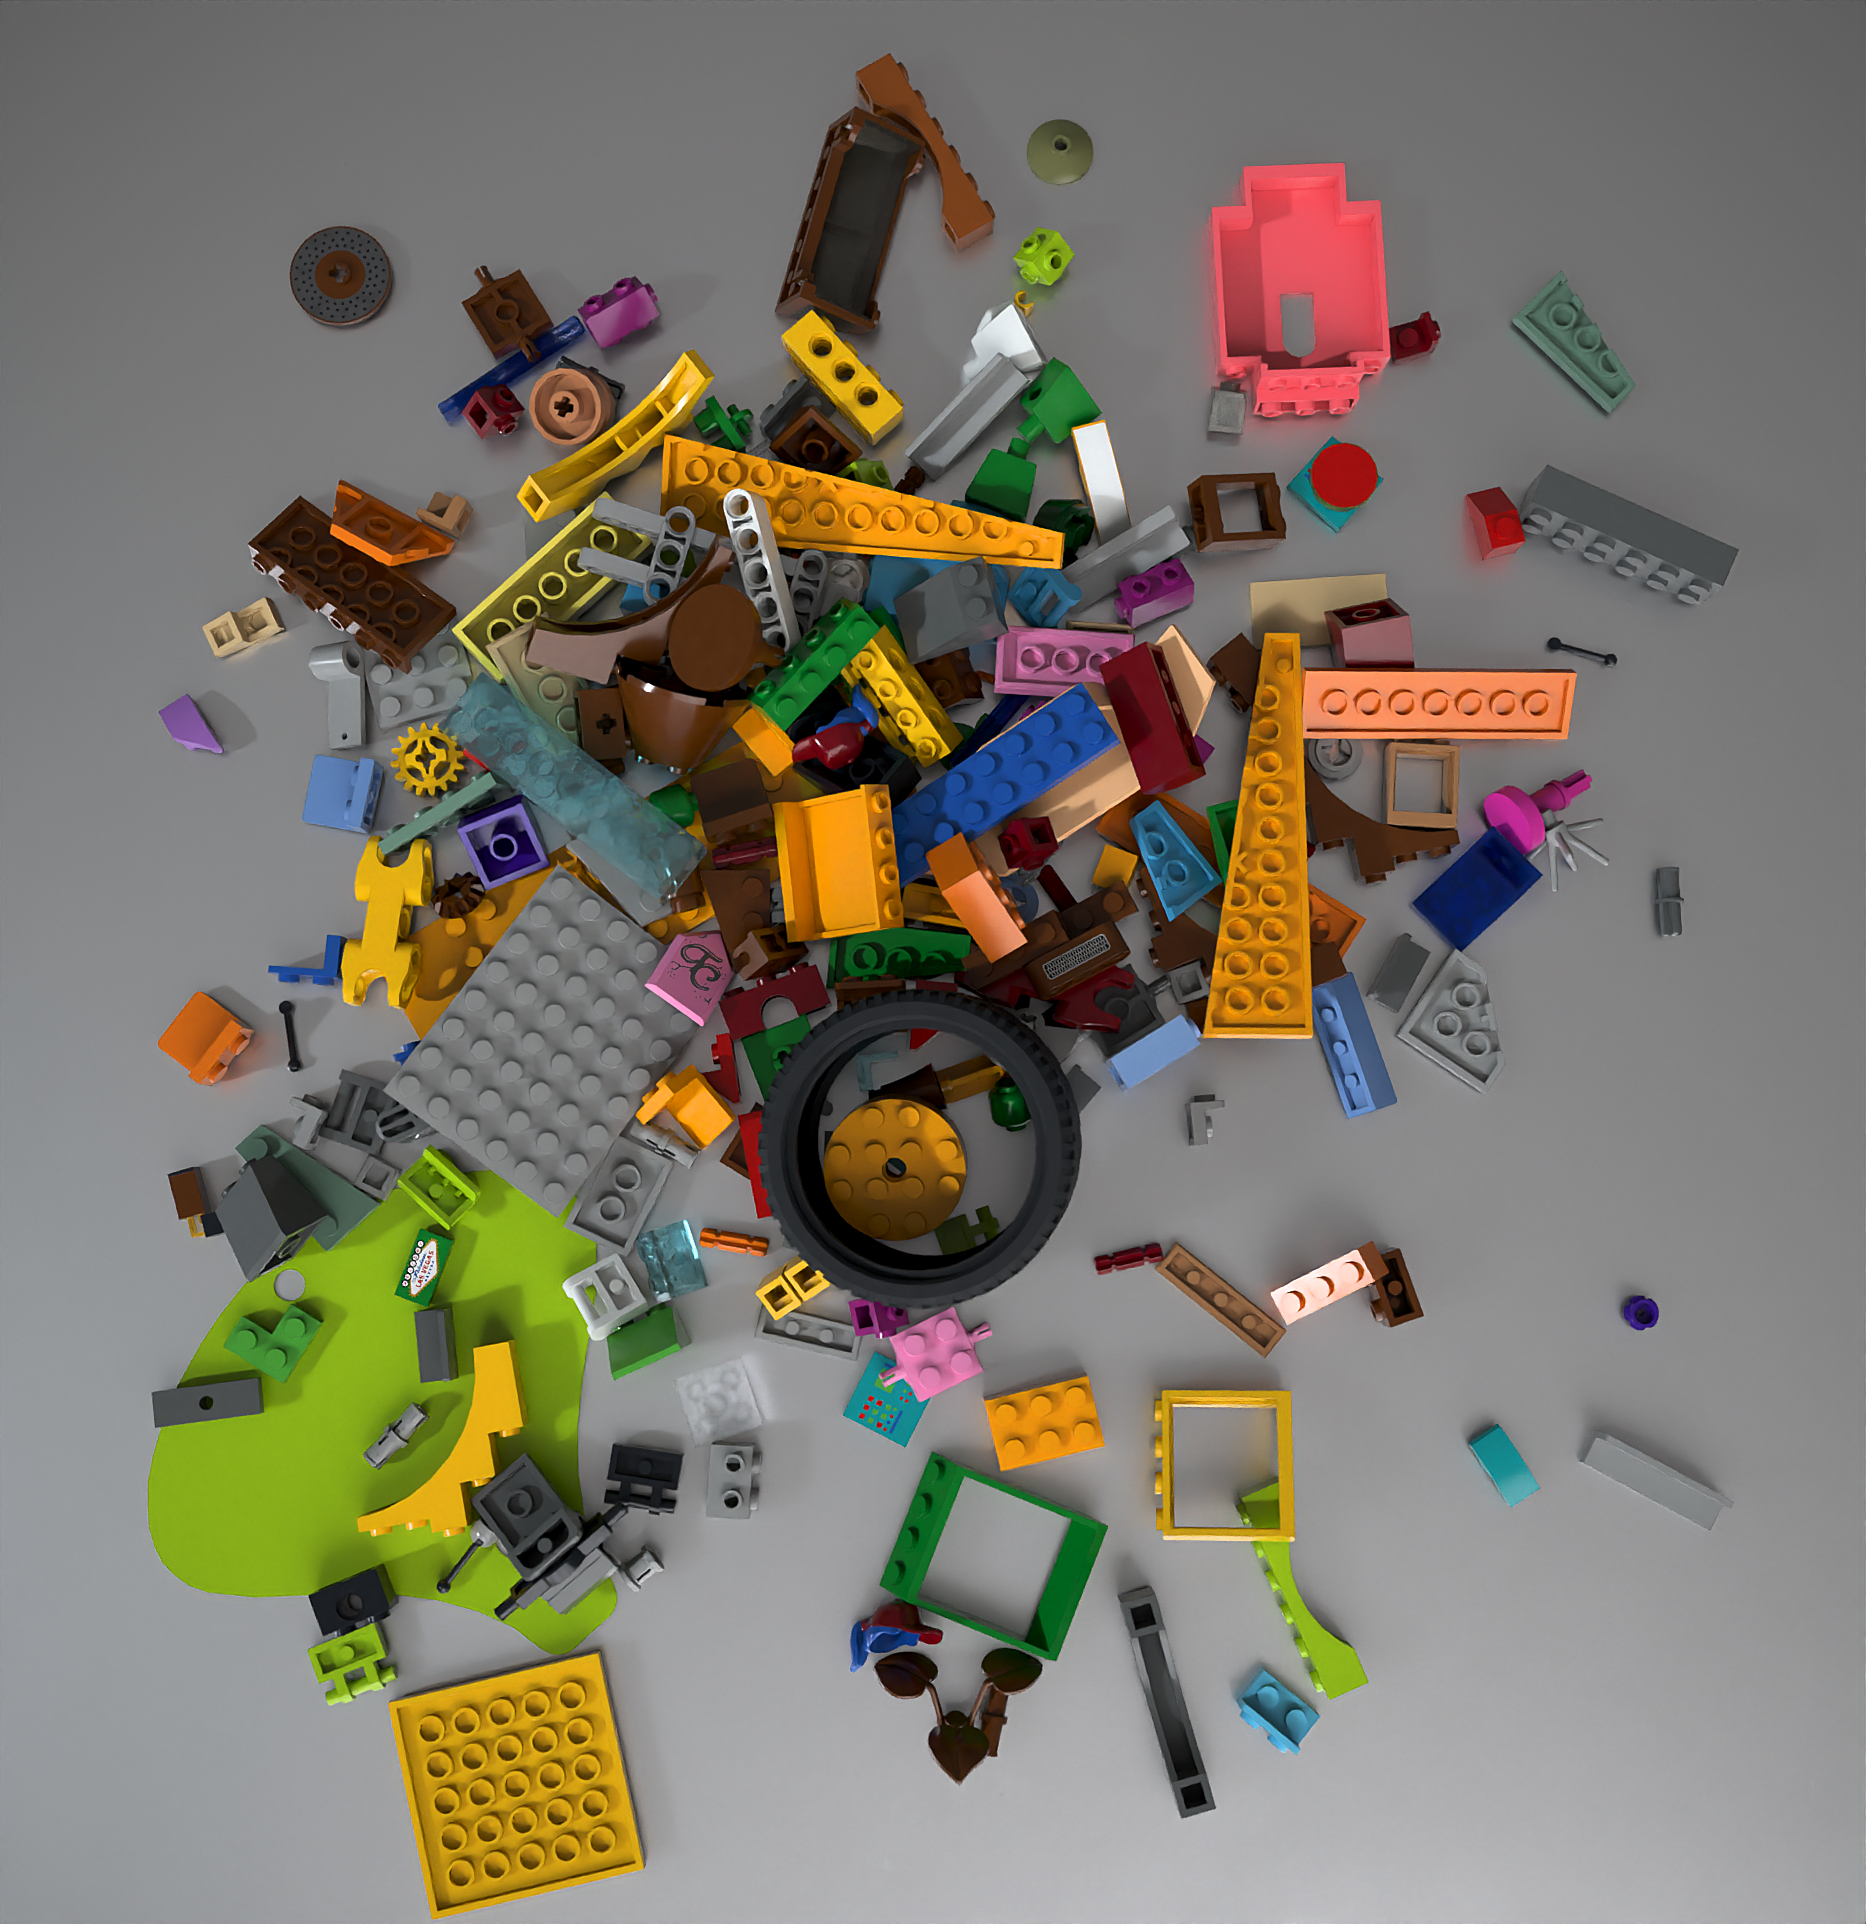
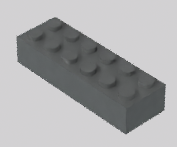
M1549 465L1530 484L1518 510L1522 529L1535 535L1541 533L1552 538L1553 543L1560 547L1577 549L1583 552L1584 556L1591 561H1604L1615 566V570L1623 575H1635L1646 580V583L1654 589H1667L1678 594L1680 600L1689 604L1703 603L1724 586L1739 551L1735 547Z

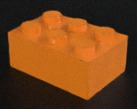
M962 832L925 853L941 893L991 964L1028 942L1022 931V928L1027 925L1016 908L1015 900L1008 889L1004 890L1001 886V880L994 868L986 864L984 861L985 857L975 841L968 843Z

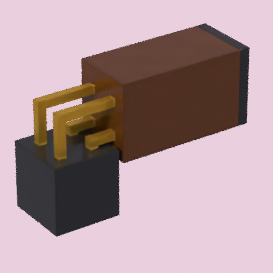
M190 1167L169 1173L168 1178L179 1220L188 1221L191 1237L196 1238L205 1235L206 1238L225 1234L216 1212L211 1211L200 1167ZM197 1216L204 1229L200 1233L197 1232L194 1217Z

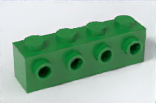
M841 597L782 659L784 662L779 667L774 668L746 699L768 722L785 731L880 630L879 626L859 604Z

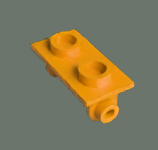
M986 1055L936 1071L947 1104L990 1090L995 1087L997 1081L1010 1077L1007 1070L994 1064Z

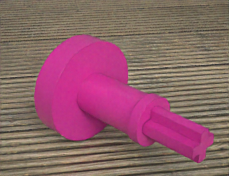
M1581 769L1562 781L1551 780L1543 788L1529 796L1515 786H1503L1488 795L1484 801L1483 810L1487 826L1493 837L1504 849L1515 855H1525L1540 846L1544 841L1545 825L1540 812L1551 808L1552 812L1555 813L1567 808L1570 805L1571 798L1591 787L1589 783L1592 782V778Z

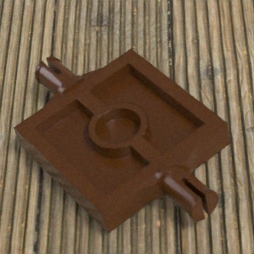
M480 266L485 278L478 268L475 270L474 275L483 287L475 295L461 303L492 355L497 360L509 352L521 348L529 362L535 361L529 350L532 351L538 360L541 353L532 340L554 327L551 318L520 269L504 278L494 280L488 268Z

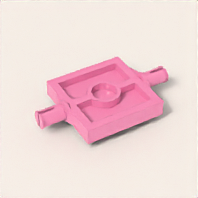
M951 1307L889 1337L896 1353L897 1366L879 1373L880 1380L894 1374L893 1377L882 1381L883 1386L886 1388L888 1385L904 1378L912 1387L918 1402H922L983 1372L975 1354L974 1343L992 1336L991 1329L979 1335L977 1334L989 1328L987 1322H984L968 1331L961 1324L954 1307Z

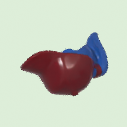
M856 684L852 690V707L842 709L828 725L819 727L815 735L803 738L795 744L791 755L794 763L818 758L827 768L835 770L847 764H852L863 750L864 737L872 732L879 723L877 710L863 694L860 684Z
M900 1599L885 1603L876 1610L871 1619L858 1621L854 1625L850 1638L852 1657L850 1671H858L865 1664L869 1653H886L902 1645L916 1646L918 1641L936 1645L941 1642L943 1631L925 1625L922 1612L918 1606L901 1601Z

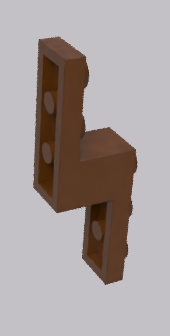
M1120 880L1062 912L1051 910L1027 923V926L1022 928V931L1028 942L992 964L981 949L967 955L961 961L975 989L979 991L1089 930L1108 921H1114L1117 924L1139 912V909L1124 881Z

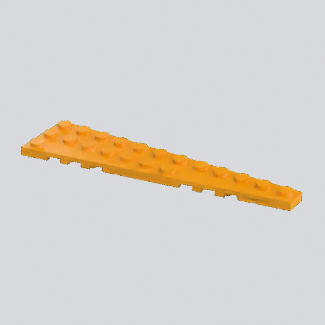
M664 434L660 516L665 517L667 511L672 507L684 506L694 514L696 520L695 527L731 538L723 502L728 492L733 489H743L758 493L763 497L777 547L963 562L982 556L989 564L1062 569L1065 533ZM747 498L743 499L740 505L742 514H745L749 508ZM674 518L669 522L670 527L676 532H685L688 529L686 521L682 518ZM756 532L750 536V545H757L758 543Z
M1265 633L1263 638L1202 1038L1311 1039L1313 1036L1300 633Z

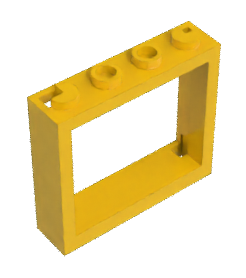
M1162 1390V1401L1155 1400V1422H1162V1436H1155L1156 1458H1162V1472H1156V1494H1163V1508H1156V1530H1163L1164 1540L1294 1542L1295 1509L1291 1391ZM1173 1407L1276 1408L1279 1528L1175 1527Z

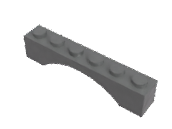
M1152 1587L1117 1596L1180 1817L1183 1819L1216 1809L1181 1691L1156 1594Z

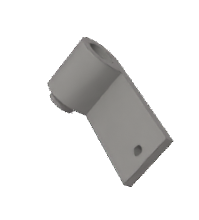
M354 641L314 647L308 659L309 668L316 678L328 682V749L337 750L366 745L365 664L361 647Z

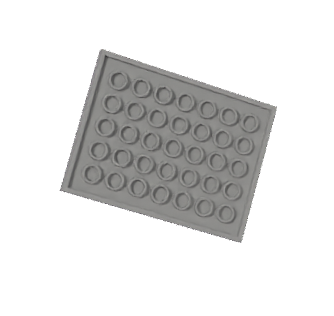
M557 865L383 1091L558 1218L642 1105L641 1099L656 1086V1083L662 1078L700 1025L645 986L668 948L560 865Z

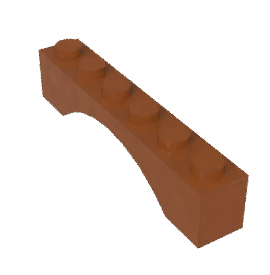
M889 53L855 72L856 89L873 115L887 120L926 141L924 150L931 158L937 170L943 191L941 226L958 253L993 233L994 219L996 218L992 206L987 200L982 201L977 193L978 186L970 172L965 174L961 168V159L957 150L952 144L949 146L946 144L942 137L944 132L939 121L935 117L930 118L925 110L927 105L924 97L918 89L913 91L908 82L910 78L904 65L901 62L896 63Z

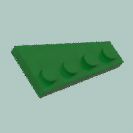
M904 926L831 938L826 989L835 988V983L842 982V978L849 976L863 977V981H875L878 976L888 974L898 975V979H904L905 977L919 975L927 976L965 971L966 969L961 959L970 954L972 936L969 933Z

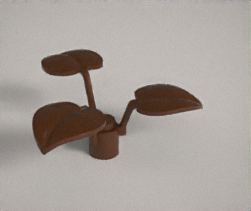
M999 1648L989 1652L981 1664L982 1673L988 1678L984 1680L968 1717L963 1712L956 1710L950 1711L946 1716L943 1715L936 1688L930 1683L937 1677L938 1668L925 1655L915 1652L894 1653L878 1661L873 1670L877 1674L883 1689L896 1698L914 1699L921 1696L925 1689L929 1691L937 1716V1726L928 1735V1749L939 1767L953 1781L961 1785L966 1777L986 1759L989 1753L990 1744L987 1736L980 1729L974 1727L975 1717L987 1689L994 1685L997 1692L1003 1695L1022 1693L1033 1686L1040 1678L1043 1664L1038 1659L1016 1649Z

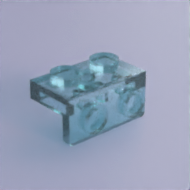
M687 1219L638 1236V1255L646 1265L649 1274L648 1285L650 1291L656 1296L659 1303L708 1286Z

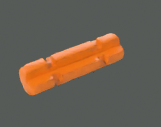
M703 1228L699 1244L708 1248L718 1246L720 1250L743 1254L751 1252V1255L763 1257L767 1254L769 1241L764 1237L754 1236V1238H750V1235L723 1230L719 1233L717 1229Z

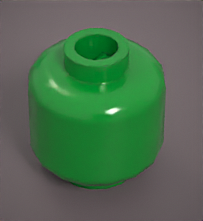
M680 784L653 791L649 795V801L644 805L649 824L653 829L658 828L663 834L690 827L694 823V812L699 811L695 794L692 791L687 792Z
M1012 1077L997 1081L995 1087L990 1090L988 1095L993 1122L997 1126L1005 1127L1010 1132L1025 1129L1026 1124L1031 1122L1032 1118L1019 1087Z

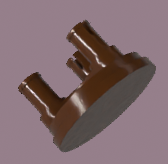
M712 584L702 587L686 599L673 620L669 635L670 660L678 677L690 687L707 692L719 691L730 688L741 681L755 663L761 662L771 668H777L784 662V660L775 657V654L785 657L784 649L781 646L768 643L762 637L761 618L751 599L744 592L732 586Z

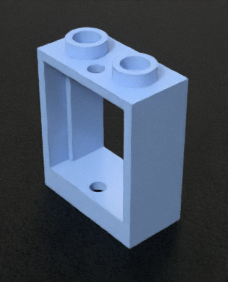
M1181 1014L1104 1063L1121 1091L1124 1092L1199 1046L1200 1042L1197 1038L1201 1036V1033L1191 1018L1185 1020Z

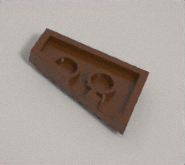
M700 870L735 973L739 974L742 968L749 964L750 957L745 952L743 956L733 958L734 950L748 938L747 934L750 931L770 927V870Z

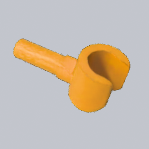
M567 850L568 854L574 859L573 864L569 867H564L557 860V865H560L570 874L575 875L587 887L597 893L601 887L582 868L581 860Z

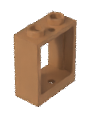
M1394 739V742H1390L1384 748L1381 823L1412 831L1438 832L1455 830L1457 828L1460 746H1451L1450 741L1441 739L1430 740L1429 744L1415 743V739ZM1396 758L1443 760L1441 813L1394 811Z

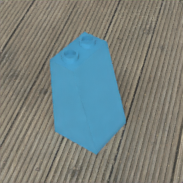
M873 555L869 562V586L864 590L862 596L864 611L869 614L876 608L884 605L895 624L899 625L893 600L944 569L963 561ZM989 564L993 570L1002 608L1005 612L1006 595L1009 592L1011 578L1000 564ZM997 637L983 642L997 644Z

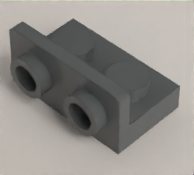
M803 374L798 381L793 379L788 383L782 392L783 397L775 406L770 404L760 416L761 422L759 426L761 434L772 443L801 407L814 405L829 419L836 412V406L810 385L809 378Z

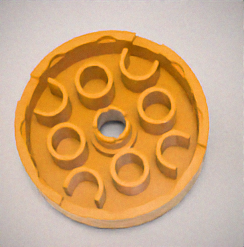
M907 1094L881 1095L855 1107L841 1121L832 1134L826 1148L823 1163L826 1191L839 1215L861 1233L888 1241L917 1238L941 1225L957 1206L964 1189L968 1171L967 1150L962 1135L955 1123L937 1108L935 1104L923 1098ZM891 1158L901 1159L906 1165V1170L896 1175V1173L889 1170L887 1161Z

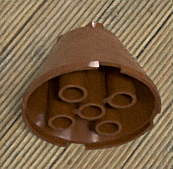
M624 656L621 657V660H617L615 665L616 677L635 751L634 759L642 764L653 765L658 763L666 765L667 771L674 774L686 775L688 768L701 766L750 704L746 698L753 689L747 686L745 691L739 687L740 681L730 688L714 692L690 687L678 677L670 657H665L664 663H659L658 667Z

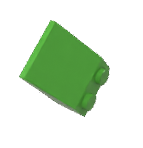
M664 1302L657 1304L645 1312L646 1318L637 1322L631 1319L615 1328V1332L607 1336L610 1369L614 1380L669 1356L692 1343L676 1305L667 1308Z

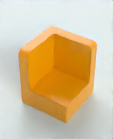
M1106 844L1093 875L1092 883L1107 888L1123 880L1129 890L1140 863V857Z

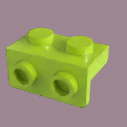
M430 1144L425 1148L423 1156L398 1178L396 1184L444 1228L449 1230L477 1203L481 1190L477 1180L467 1172L462 1173L453 1165L454 1162L447 1152L442 1149L437 1150Z

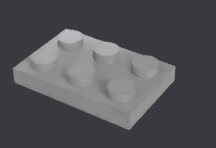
M618 1136L588 1176L564 1227L628 1257L675 1162L624 1137Z

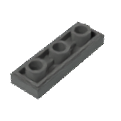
M261 1377L151 1392L155 1428L264 1413ZM207 1396L213 1399L212 1408L206 1405Z

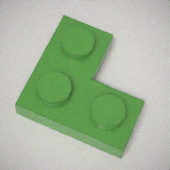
M295 1303L289 1306L274 1332L244 1315L223 1347L279 1382L285 1383L324 1321Z

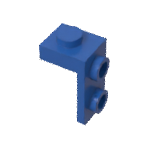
M327 935L324 969L269 965L268 973L278 975L279 982L299 983L300 977L313 978L312 984L334 986V980H343L341 964L344 947L348 939L338 935Z

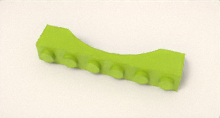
M1276 1477L1237 1493L1240 1504L1235 1505L1243 1525L1250 1523L1251 1528H1279L1278 1479ZM1251 1541L1257 1557H1265L1270 1570L1264 1573L1272 1591L1279 1590L1284 1603L1280 1604L1279 1608L1287 1625L1294 1624L1299 1636L1294 1638L1295 1645L1302 1659L1308 1657L1314 1670L1308 1672L1317 1693L1323 1691L1328 1699L1331 1700L1369 1683L1355 1649L1347 1641L1332 1634L1318 1623L1305 1606L1292 1575L1289 1554L1290 1542Z

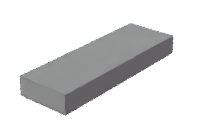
M763 1303L754 1338L853 1361L858 1359L863 1337H856L853 1323L794 1309L776 1321Z

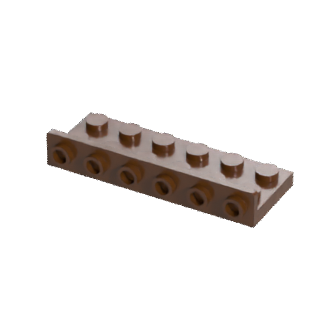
M299 496L248 543L252 556V565L261 574H269L274 577L280 587L287 593L292 594L294 592L300 596L309 609L316 613L320 611L326 615L332 625L338 630L348 631L364 649H372L377 652L390 668H399L405 674L412 671L411 659L457 615L456 607L398 565L388 566L379 562L370 555L347 545L344 541L331 535L332 518L302 496Z

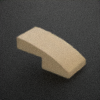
M267 597L256 601L237 613L228 611L202 626L212 651L217 658L245 649L285 629L272 599Z

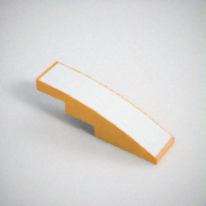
M1105 419L1071 429V435L1080 463L1079 471L1088 499L1087 506L1091 508L1089 511L1090 516L1095 518L1094 531L1099 547L1132 528Z

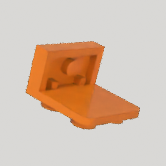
M196 992L158 1040V1046L191 1071L188 1076L200 1085L212 1086L226 1074L227 1066L233 1058L246 1048L250 1041L249 1037L255 1030L206 993Z

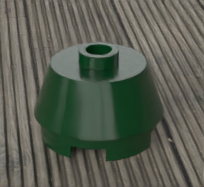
M1079 499L1047 500L1040 507L1032 524L1033 526L1065 533L1062 564L1066 566L1079 560L1075 554L1082 542L1089 544L1094 529L1095 518L1088 514L1091 508L1085 506Z

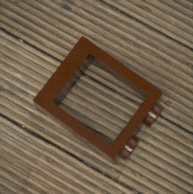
M1275 472L1202 475L1187 486L1198 553L1271 549L1286 539V521L1282 517L1280 506L1281 491L1276 482ZM1256 489L1262 531L1224 533L1217 491Z

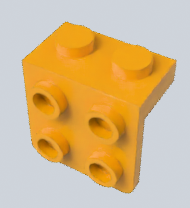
M693 1064L677 1075L671 1071L656 1083L657 1086L641 1099L644 1105L634 1114L644 1125L664 1109H667L701 1149L707 1147L735 1120V1114L729 1105L722 1100Z

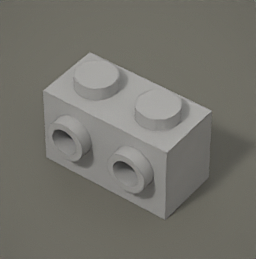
M713 1441L710 1444L706 1517L749 1519L752 1510H758L759 1488H753L754 1474H760L761 1452H755L756 1443Z

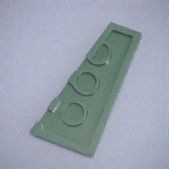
M1561 270L1514 317L1512 322L1598 404L1610 413L1636 385L1615 352L1609 350L1601 338L1602 332L1596 323L1592 324L1583 310L1584 304L1577 294L1574 296L1566 283L1568 280Z
M487 770L482 771L470 778L471 784L462 790L457 788L443 795V802L437 806H428L414 814L415 820L407 825L399 824L386 832L387 837L377 844L383 855L399 856L411 849L415 838L428 840L438 834L436 827L439 825L442 828L459 823L461 817L466 816L465 811L468 809L475 810L482 806L486 808L497 802L494 797L495 794L504 789H508L513 793L523 786L516 775L489 772Z
M261 1124L235 1147L246 1162L253 1158L258 1161L272 1154L327 1211L329 1215L312 1235L325 1251H331L382 1205L378 1200L370 1197L351 1182L343 1179L327 1166L304 1153L302 1149L266 1125Z

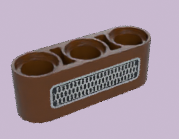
M1108 921L1030 962L1024 968V971L1040 1000L1044 1001L1121 962L1130 955L1131 951L1115 922Z

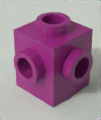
M864 1299L848 1302L856 1337L875 1333L876 1339L896 1335L897 1327L910 1324L906 1309L883 1306L881 1302L875 1301V1303Z

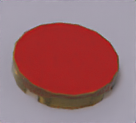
M1345 442L1332 444L1323 449L1313 461L1308 478L1313 495L1319 503L1328 509L1345 512L1350 511V509L1359 508L1369 500L1376 489L1378 472L1376 463L1367 451L1358 445Z

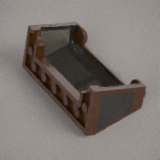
M857 106L828 127L775 313L799 321L809 311L813 310L819 318L825 316L832 323L836 331L857 337L876 327L881 312L878 310V303L873 298L908 178L914 173L918 174L925 163L926 157L923 154L926 144L925 140Z

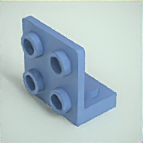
M316 755L302 820L306 823L371 834L384 767L377 761L367 758H361L360 762Z

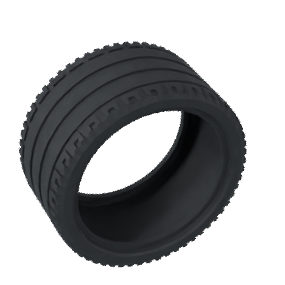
M901 989L871 995L857 1002L850 1003L814 1026L804 1036V1039L795 1045L783 1061L782 1069L777 1071L769 1088V1098L764 1102L760 1118L762 1131L758 1132V1157H761L762 1162L759 1165L762 1188L767 1190L768 1197L765 1199L770 1207L773 1219H778L781 1224L779 1230L787 1239L788 1244L791 1248H797L800 1252L798 1256L814 1272L819 1270L824 1275L822 1278L827 1282L832 1283L842 1291L847 1289L851 1291V1295L868 1302L875 1303V1301H878L883 1306L903 1309L908 1307H915V1309L939 1308L944 1305L950 1306L962 1303L996 1289L1025 1268L1045 1246L1067 1210L1077 1183L1082 1151L1081 1124L1077 1103L1075 1102L1074 1093L1066 1074H1064L1060 1063L1049 1047L1045 1045L1042 1039L1030 1027L1003 1008L975 996L947 990ZM910 1028H925L954 1034L972 1042L994 1057L1007 1070L1019 1087L1029 1108L1036 1140L1034 1175L1028 1195L1016 1218L992 1239L979 1246L953 1254L936 1256L906 1253L881 1244L853 1228L839 1215L830 1201L819 1160L818 1128L820 1115L827 1094L839 1073L856 1054L882 1037Z

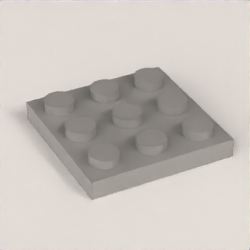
M457 615L411 659L412 671L408 674H405L399 668H390L377 652L372 649L366 650L360 646L364 654L365 678L381 731L480 704V697L467 649L452 632V629L459 623Z

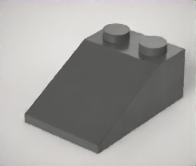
M982 556L950 566L893 600L910 665L1009 633L993 570Z

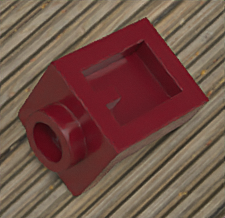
M1429 311L1422 313L1418 320L1389 328L1390 354L1393 364H1399L1433 353L1439 343L1441 333L1437 321H1432Z

